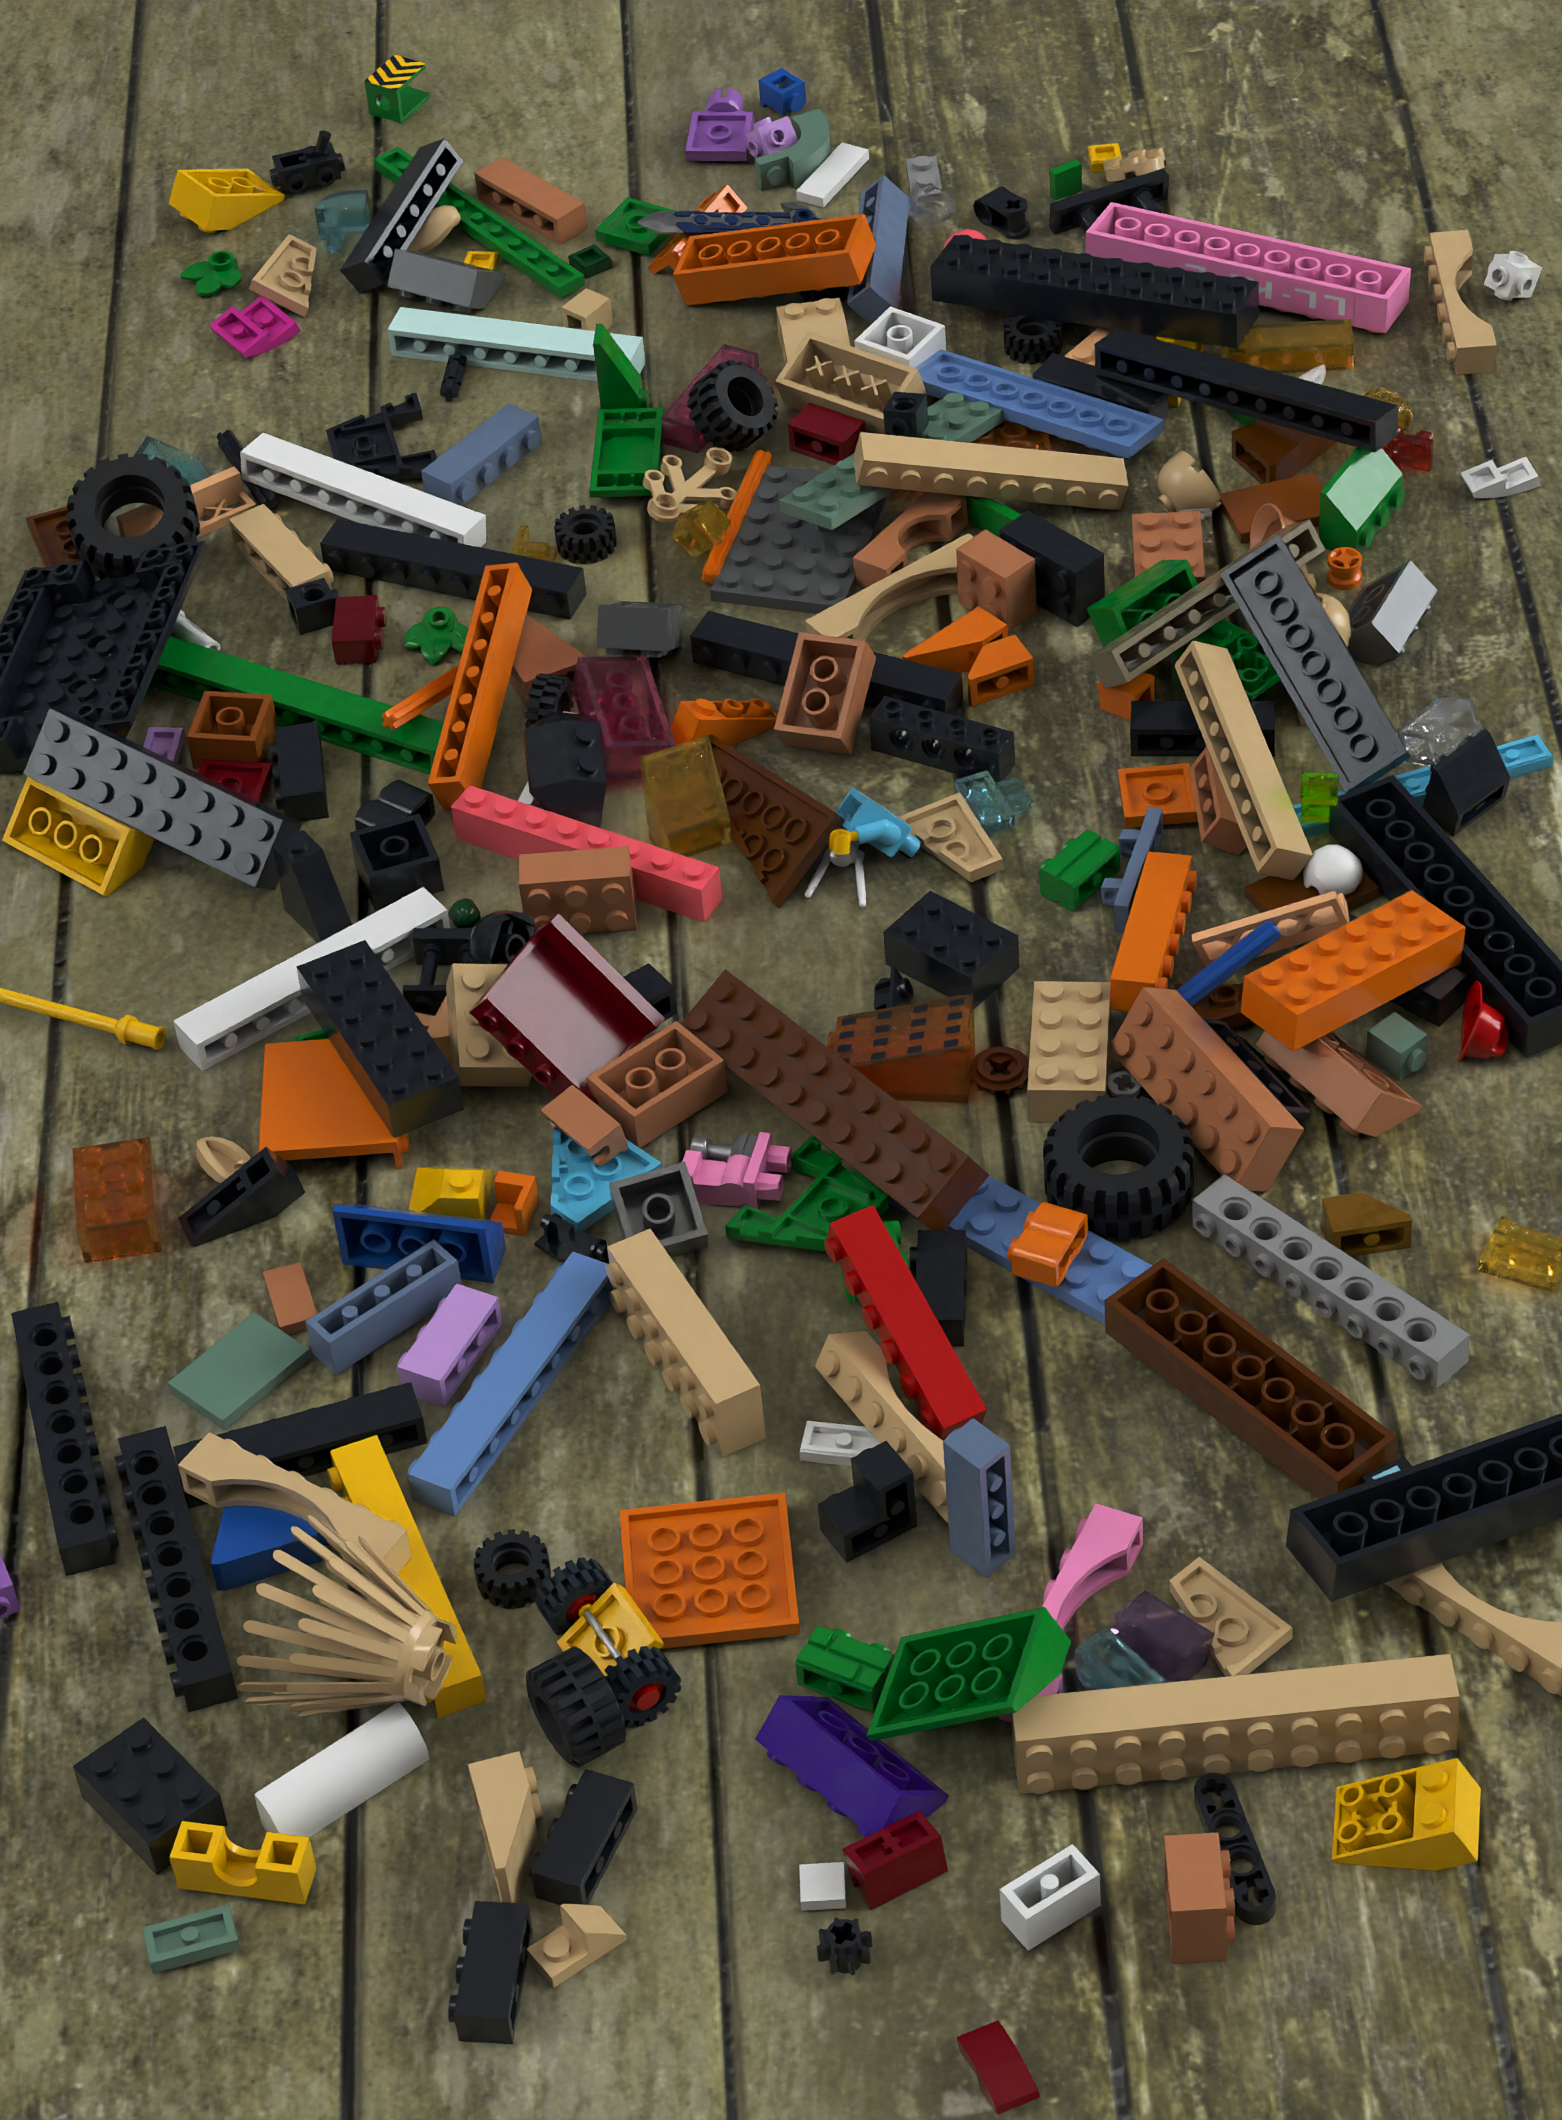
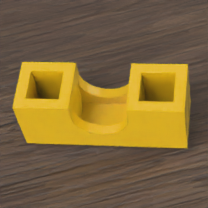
M186 1821L181 1822L169 1857L179 1889L303 1905L306 1904L317 1869L309 1837L266 1832L261 1850H249L232 1843L226 1835L224 1826Z

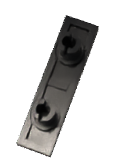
M1163 168L1050 203L1049 228L1055 235L1081 227L1086 235V231L1111 202L1162 213V210L1156 203L1168 198L1169 175Z

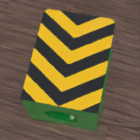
M393 55L364 81L369 114L402 124L430 98L429 93L408 87L407 85L426 69L425 63ZM379 94L384 96L380 101L378 100Z

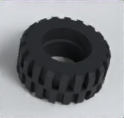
M128 453L118 455L116 460L110 461L109 458L100 461L98 468L90 467L83 473L84 481L79 479L72 488L74 495L68 497V513L66 518L76 553L79 554L80 560L85 561L87 567L92 569L93 574L100 579L106 576L112 579L134 574L145 550L153 547L175 546L183 542H197L196 537L200 534L198 512L188 481L182 478L181 472L176 467L170 465L167 468L166 461L158 457L149 460L148 454L136 453V457H129ZM147 503L156 506L164 512L158 524L140 536L119 537L103 529L109 516L120 507L128 504Z
M1119 1094V1097L1109 1098V1095L1098 1096L1096 1101L1089 1102L1087 1099L1078 1103L1074 1111L1069 1108L1059 1117V1122L1056 1121L1047 1132L1048 1138L1044 1141L1043 1161L1045 1194L1047 1195L1048 1203L1087 1214L1088 1230L1105 1240H1108V1237L1118 1238L1119 1242L1129 1241L1130 1237L1139 1236L1140 1239L1152 1235L1153 1230L1158 1229L1162 1231L1170 1226L1172 1219L1177 1220L1186 1210V1205L1191 1201L1194 1186L1193 1140L1190 1132L1186 1129L1185 1123L1176 1114L1172 1116V1111L1161 1103L1156 1106L1149 1098L1141 1096L1140 1099H1133L1130 1094ZM1117 1160L1131 1161L1145 1166L1138 1171L1127 1174H1108L1093 1169V1167L1099 1164Z

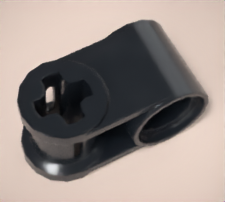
M1000 186L974 201V213L982 224L995 229L1010 239L1022 238L1029 234L1030 225L1026 221L1025 215L1028 209L1026 199Z

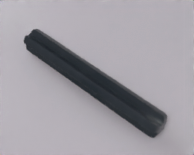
M226 430L224 433L219 432L216 437L218 445L232 466L240 472L242 479L240 452L244 448L231 430ZM242 479L259 505L264 504L269 510L278 507V497L274 491Z

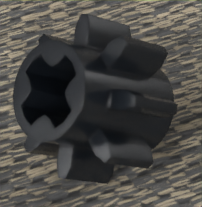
M834 1918V1922L829 1925L827 1930L819 1929L818 1961L825 1962L829 1960L831 1974L839 1972L855 1975V1971L862 1963L870 1964L869 1948L873 1946L871 1931L860 1933L859 1919L855 1918L851 1921Z

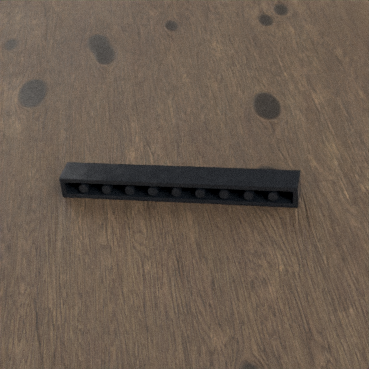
M1118 328L1094 344L1095 372L1101 376L1375 453L1398 437V405Z

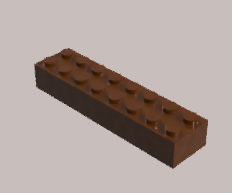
M1164 1258L1104 1300L1105 1333L1317 1499L1361 1484V1476L1397 1460L1398 1437Z

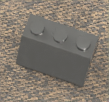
M395 249L387 287L399 289L398 295L402 297L416 299L418 294L426 296V303L444 306V302H449L453 304V310L471 314L472 308L485 309L504 282L506 273L425 252Z
M1411 560L1363 586L1347 611L1351 628V636L1347 648L1355 661L1376 666L1387 659L1390 662L1396 660L1406 650L1404 644L1407 639L1418 630L1419 626L1417 623L1419 619L1431 609L1430 601L1437 592V589Z

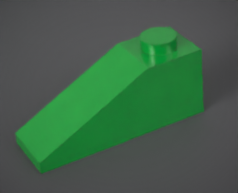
M596 324L593 348L601 409L649 408L648 390H643L641 375L603 324Z

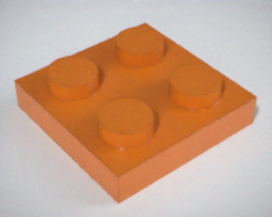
M1190 763L1118 769V784L1125 828L1141 827L1148 807L1163 809V825L1198 822L1189 772Z

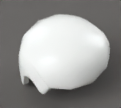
M1325 845L1315 850L1312 858L1305 865L1303 872L1304 885L1306 888H1309L1311 885L1314 886L1320 895L1336 891L1337 894L1343 893L1345 896L1354 892L1360 884L1363 873L1362 864L1345 847Z

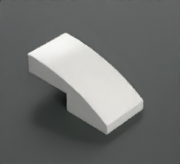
M1527 457L1499 468L1496 467L1493 460L1461 472L1462 479L1473 498L1505 497L1541 486L1539 477Z

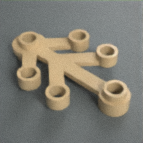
M710 448L706 452L704 466L686 482L681 470L682 460L675 455L664 456L660 467L661 472L658 470H648L644 475L643 486L651 491L653 496L647 505L649 515L661 523L673 522L679 516H698L699 520L706 524L717 522L720 512L719 507L730 509L737 492L730 487H721L719 489L701 487L711 478H721L729 472L732 455L723 448ZM663 474L669 476L673 493L665 492L663 486L665 477ZM684 501H715V502H716V504H715V503H712V502H703L701 505H700V504H682V503H683Z

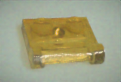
M1501 1216L1479 1260L1478 1272L1556 1294L1562 1281V1237L1514 1224L1513 1219Z

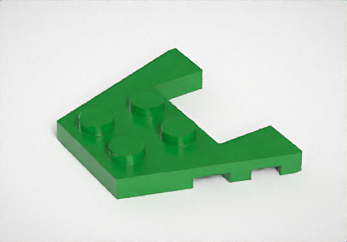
M809 1137L791 1156L792 1169L817 1179L780 1218L744 1205L725 1225L726 1237L734 1240L826 1251L824 1242L827 1238L831 1222L871 1205H874L877 1213L881 1216L889 1208L888 1196L857 1171L851 1173L842 1166V1161L833 1152L828 1155L821 1149L819 1141Z

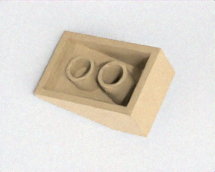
M824 298L819 301L800 304L791 303L786 306L776 307L778 338L785 365L807 332L850 346L840 298Z
M520 1751L468 1764L477 1815L501 1902L520 1903L530 1863L538 1842L535 1820L543 1819L533 1767L524 1768Z

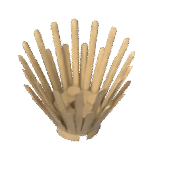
M307 1515L308 1523L326 1538L333 1548L373 1582L299 1527H291L292 1535L326 1561V1568L367 1598H362L281 1550H275L273 1552L274 1560L316 1584L312 1588L313 1594L319 1598L321 1604L335 1611L266 1583H259L256 1586V1592L263 1597L339 1628L308 1618H303L298 1622L300 1630L307 1633L254 1620L246 1621L243 1624V1628L248 1633L350 1657V1659L294 1653L289 1656V1660L242 1655L237 1658V1663L243 1667L372 1680V1682H243L237 1686V1689L242 1692L301 1694L250 1697L245 1700L244 1704L270 1705L294 1703L289 1707V1710L303 1711L298 1717L405 1701L426 1706L425 1697L433 1700L437 1696L450 1669L453 1657L446 1655L443 1644L444 1640L456 1644V1627L450 1622L437 1618L365 1539L359 1536L360 1545L384 1571L353 1542L343 1539L323 1519L320 1518L317 1521L314 1517Z

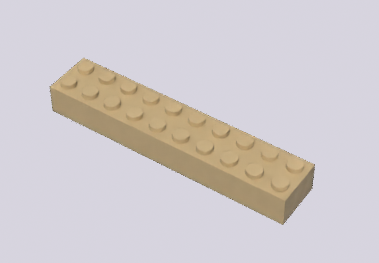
M1451 1654L1035 1696L1019 1711L1011 1713L1013 1753L1019 1794H1045L1057 1790H1087L1097 1786L1116 1784L1133 1785L1138 1782L1156 1780L1175 1781L1185 1777L1203 1776L1208 1773L1224 1775L1226 1773L1244 1771L1263 1772L1274 1768L1309 1767L1314 1764L1333 1762L1351 1763L1362 1759L1382 1757L1391 1759L1402 1755L1439 1754L1445 1751L1457 1750L1460 1695Z

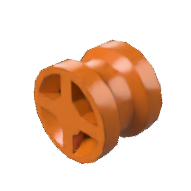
M1340 547L1329 553L1328 567L1330 569L1328 570L1327 581L1330 586L1338 590H1351L1360 585L1362 580V572L1360 570L1362 555L1359 551L1350 547Z

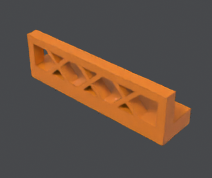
M726 184L706 197L695 211L742 213L747 209V206L730 186ZM675 234L651 262L648 269L655 274L670 265L675 271L689 237L696 235Z

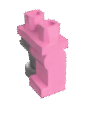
M749 1132L743 1133L736 1138L733 1144H712L709 1136L695 1134L692 1139L691 1148L686 1150L682 1162H686L698 1204L733 1207L747 1205L758 1210L762 1199L781 1200L784 1189L783 1175L770 1173L771 1171L790 1173L792 1151L791 1147L773 1145L771 1133L759 1132L758 1136L749 1135Z

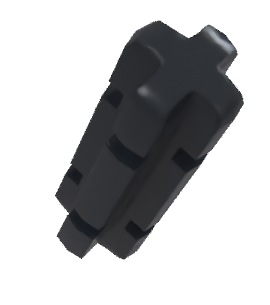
M455 351L454 355H449L440 388V395L446 397V401L449 402L459 396L467 364V357L461 355V351Z

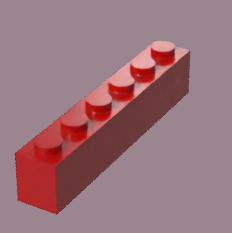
M874 1205L831 1222L827 1238L824 1242L827 1254L832 1262H838L844 1272V1284L849 1294L857 1296L863 1306V1319L870 1330L875 1329L882 1341L880 1346L883 1356L890 1365L894 1364L901 1375L899 1381L904 1394L908 1399L913 1398L920 1410L918 1416L921 1424L943 1441L946 1440L953 1430L960 1429L973 1418L982 1424L987 1408Z

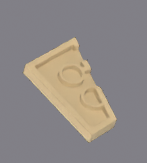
M1201 1557L1195 1559L1169 1580L1172 1596L1225 1677L1250 1674L1293 1638V1628Z

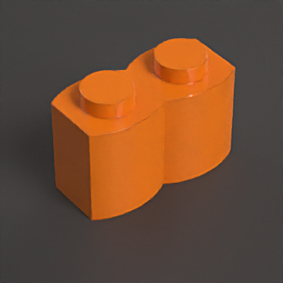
M1042 1202L1035 1212L1030 1211L1024 1223V1231L1019 1238L1014 1237L1008 1248L1007 1259L1011 1261L1012 1274L1055 1288L1058 1287L1065 1278L1071 1262L1077 1257L1088 1235V1215L1047 1202Z

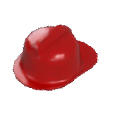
M1479 981L1473 983L1465 1001L1461 1020V1050L1458 1062H1461L1464 1056L1483 1060L1489 1059L1491 1056L1500 1057L1504 1054L1509 1033L1505 1024V1017L1501 1012L1482 1001V986Z

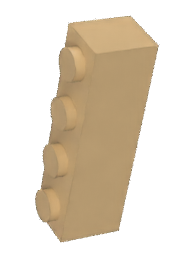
M264 504L229 519L235 548L286 601L285 589L325 578L330 590H332L331 583L334 582V576L330 567L326 563L322 564L316 558L312 548L309 546L305 547L294 530H289L284 525L281 517L277 513L273 514Z

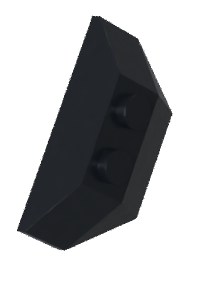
M551 712L526 728L523 733L529 793L544 810L600 828L607 783L600 723L588 715Z
M1202 1018L1297 1121L1309 1118L1311 1114L1309 1104L1274 1067L1264 1060L1265 1057L1247 1040L1238 1036L1233 1031V1027L1226 1021Z

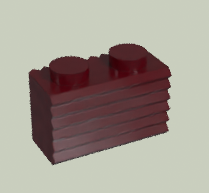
M378 595L336 597L331 637L336 664L344 663L347 665L348 663L354 664L355 662L367 664L369 661L374 664L377 660V651L384 649V633L380 627H386L387 616L386 608L379 606Z

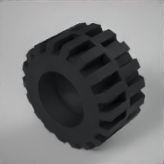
M728 360L726 363L718 364L698 380L688 394L690 399L687 400V407L691 409V412L688 414L690 420H693L696 424L694 426L696 431H700L703 434V439L707 443L711 441L713 447L724 448L728 452H733L734 450L739 452L749 447L774 426V420L778 416V411L775 409L778 406V402L772 395L775 393L772 386H768L764 375L760 376L757 373L758 369L753 366L747 367L746 362L739 361L736 363L735 360Z
M573 1646L527 1671L526 1689L535 1716L554 1749L570 1765L579 1768L625 1743V1722L618 1701L599 1667L581 1649Z

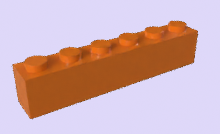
M1148 851L1110 977V1010L1129 1012L1143 987L1168 988V978H1172L1174 956L1177 957L1179 953L1180 935H1184L1186 914H1189L1191 910L1192 893H1195L1197 888L1198 871L1192 870V856Z

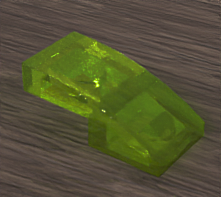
M1301 772V822L1329 823V805L1338 806V773Z

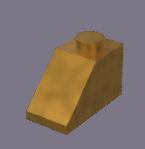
M1362 1192L1322 1198V1228L1326 1240L1350 1257L1411 1248L1412 1219L1410 1214Z

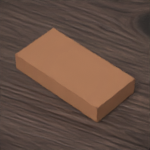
M301 1262L264 1271V1281L279 1329L288 1335L307 1330L306 1321L315 1316L317 1312Z

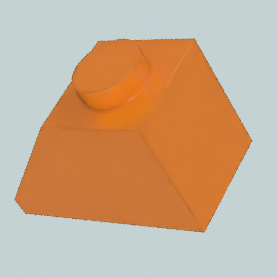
M1015 634L983 645L967 676L968 702L970 706L974 707L1035 685L1034 658Z

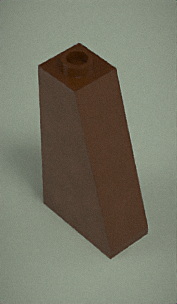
M1257 420L1232 431V459L1260 484L1293 477L1337 442Z

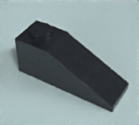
M265 1147L181 1215L178 1220L189 1243L193 1247H197L276 1217L301 1197L305 1190L294 1168L268 1147Z

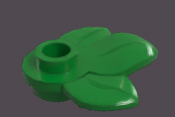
M223 250L212 253L208 261L196 262L190 265L180 275L181 279L197 282L196 293L201 297L212 296L218 293L222 287L234 288L242 279L236 258L233 257L231 252Z
M435 607L424 615L422 622L413 625L407 631L404 646L405 649L421 648L426 660L435 666L448 653L450 648L459 653L463 652L469 628L457 622L456 615L451 609ZM444 620L441 623H436V621Z

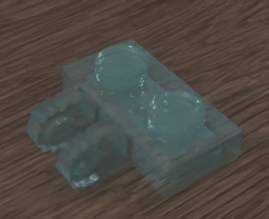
M986 770L954 780L955 793L960 792L986 834L1015 825V815L1028 811L1034 802L1029 793L1024 791L1025 786L1021 780L1016 777L995 783Z

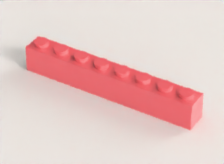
M471 785L451 806L457 840L519 860L520 854L629 846L636 900L702 922L708 919L723 900L720 871L717 866Z

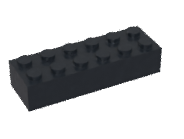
M366 940L297 966L303 1001L393 1138L464 1110L458 1075Z

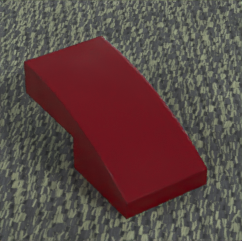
M999 2020L957 2036L960 2053L977 2075L980 2091L997 2115L1040 2098L1038 2088L1026 2064Z

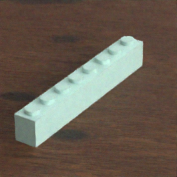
M400 307L387 329L391 356L447 363L449 355H454L455 351H461V355L467 357L466 365L597 382L593 348L595 331ZM610 333L640 374L645 365L643 337Z

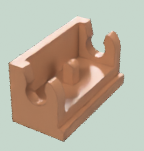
M571 1085L540 1110L542 1116L546 1120L551 1121L550 1126L553 1129L562 1130L581 1146L590 1157L605 1147L604 1151L593 1159V1162L598 1166L606 1164L618 1153L625 1152L629 1148L621 1124L574 1085Z

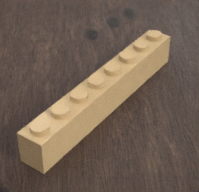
M860 432L853 456L856 483L860 486L1118 511L1121 509L1128 489L1124 458L865 432Z
M1192 641L1174 666L1257 873L1294 880L1308 863L1309 859L1312 858L1313 854L1230 653L1226 648Z

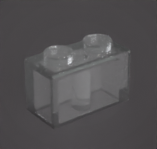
M1442 695L1397 728L1396 731L1412 756L1405 762L1432 766L1434 761L1441 755L1445 754L1448 756L1455 751L1464 738L1469 735L1474 737L1481 732L1482 727L1473 700Z

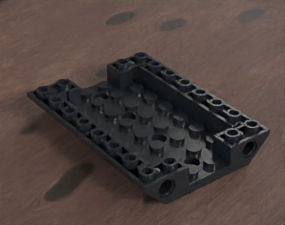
M205 541L183 542L175 546L153 547L145 550L135 573L125 577L103 578L95 581L85 561L63 562L54 566L33 567L24 571L0 624V774L25 770L49 708L72 712L124 738L127 737L207 545Z

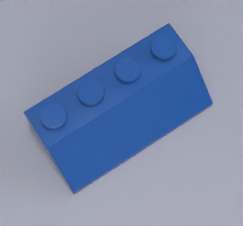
M358 1204L334 1205L332 1210L344 1265L387 1270L434 1239L458 1261L461 1279L494 1283L506 1250L502 1222Z

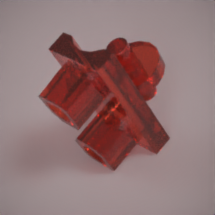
M1398 426V437L1382 448L1400 471L1402 467L1430 472L1433 466L1432 432L1420 430L1415 435L1405 434L1404 430Z

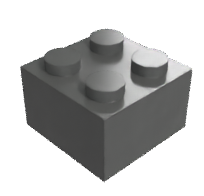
M685 1161L609 1183L610 1197L623 1240L651 1229L671 1258L708 1247L707 1230Z

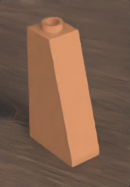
M526 614L509 682L525 706L526 700L530 698L528 692L529 689H532V682L534 679L536 680V676L540 673L571 679L570 682L573 684L571 690H574V693L592 687L587 657Z

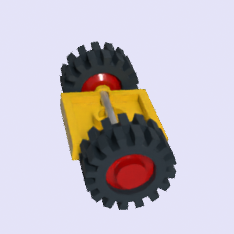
M585 1557L578 1558L576 1565L572 1560L565 1562L566 1568L563 1570L558 1566L552 1570L555 1573L552 1578L549 1576L544 1578L543 1583L545 1587H538L536 1593L539 1597L535 1598L538 1610L551 1629L558 1636L562 1634L557 1644L563 1652L575 1646L585 1652L596 1663L618 1701L625 1727L631 1728L634 1723L637 1727L643 1726L647 1718L651 1722L656 1720L655 1714L659 1711L664 1714L669 1710L666 1704L668 1702L675 1703L677 1699L675 1693L681 1691V1685L679 1684L681 1682L680 1676L663 1652L659 1651L664 1645L663 1641L626 1589L615 1582L613 1583L595 1559L590 1558L587 1561Z

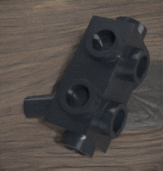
M320 131L316 146H308L304 149L272 156L274 168L269 169V174L273 187L280 186L282 193L288 191L299 193L305 187L318 184L329 186L335 180L341 179L340 172L345 171L342 154H336L330 142L331 134L327 131Z

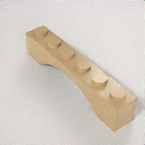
M1468 230L1430 233L1429 246H1424L1425 266H1428L1429 284L1433 285L1434 304H1437L1438 322L1442 323L1443 343L1447 342V361L1453 362L1456 375L1496 372L1497 344L1492 325L1473 314L1461 301L1458 294L1463 283L1472 275L1473 247Z
M968 533L805 620L806 633L865 640L876 625L900 608L931 597L958 594L956 549L972 539L973 536Z
M867 1331L828 1334L815 1364L816 1369L879 1443L887 1440L913 1471L915 1486L948 1523L944 1441L925 1428L899 1400L889 1381L887 1361L883 1356L881 1347Z
M209 1432L178 1464L184 1491L216 1508L261 1506L290 1513L307 1522V1515L314 1517L317 1521L321 1518L343 1539L353 1542L382 1571L384 1570L360 1545L359 1536L365 1539L396 1573L412 1558L407 1530L399 1523L392 1520L387 1521L371 1513L368 1508L361 1504H353L340 1498L331 1489L326 1487L320 1488L306 1481L299 1473L295 1471L288 1472L274 1465L267 1457L263 1455L256 1456L242 1449L231 1439H222ZM340 1554L344 1562L349 1564L351 1567H353L355 1570H357L359 1573H361L363 1576H365L367 1579L373 1582L355 1565H353L348 1559H346L342 1554Z
M1442 1562L1384 1583L1400 1593L1408 1603L1419 1605L1433 1614L1443 1625L1455 1628L1469 1637L1479 1648L1488 1649L1505 1660L1515 1671L1524 1672L1538 1681L1548 1692L1562 1697V1622L1524 1618L1499 1610L1476 1598L1459 1585L1445 1569Z

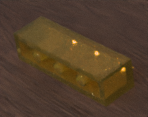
M1351 319L1253 324L1238 349L1220 346V357L1278 373L1307 372L1325 364L1326 371L1354 369V338Z

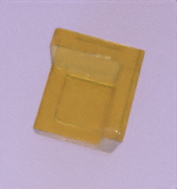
M528 525L520 526L512 548L513 554L554 562L557 556L556 547L548 546V543L530 542Z

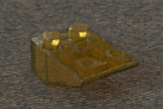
M708 736L640 757L649 839L654 846L690 857L732 843L729 812Z

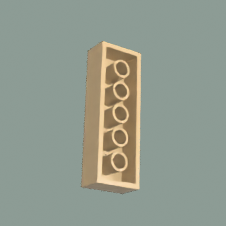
M647 1229L607 1246L609 1264L605 1265V1270L613 1286V1291L609 1292L611 1304L618 1314L623 1312L626 1316L628 1328L634 1339L641 1338L653 1366L657 1364L660 1366L668 1389L671 1392H678L681 1405L688 1418L695 1417L699 1423V1430L705 1443L708 1446L713 1444L723 1458L766 1439L760 1384L652 1230Z

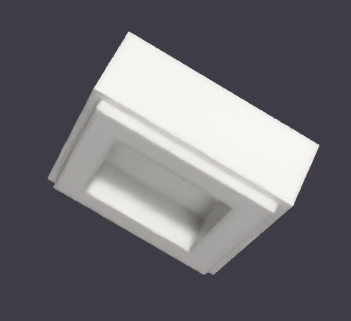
M844 1862L799 1865L801 1911L846 1908Z

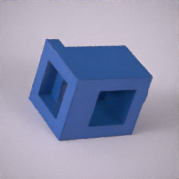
M783 68L758 80L760 105L763 108L769 106L784 115L792 111L799 112L806 103L805 82Z

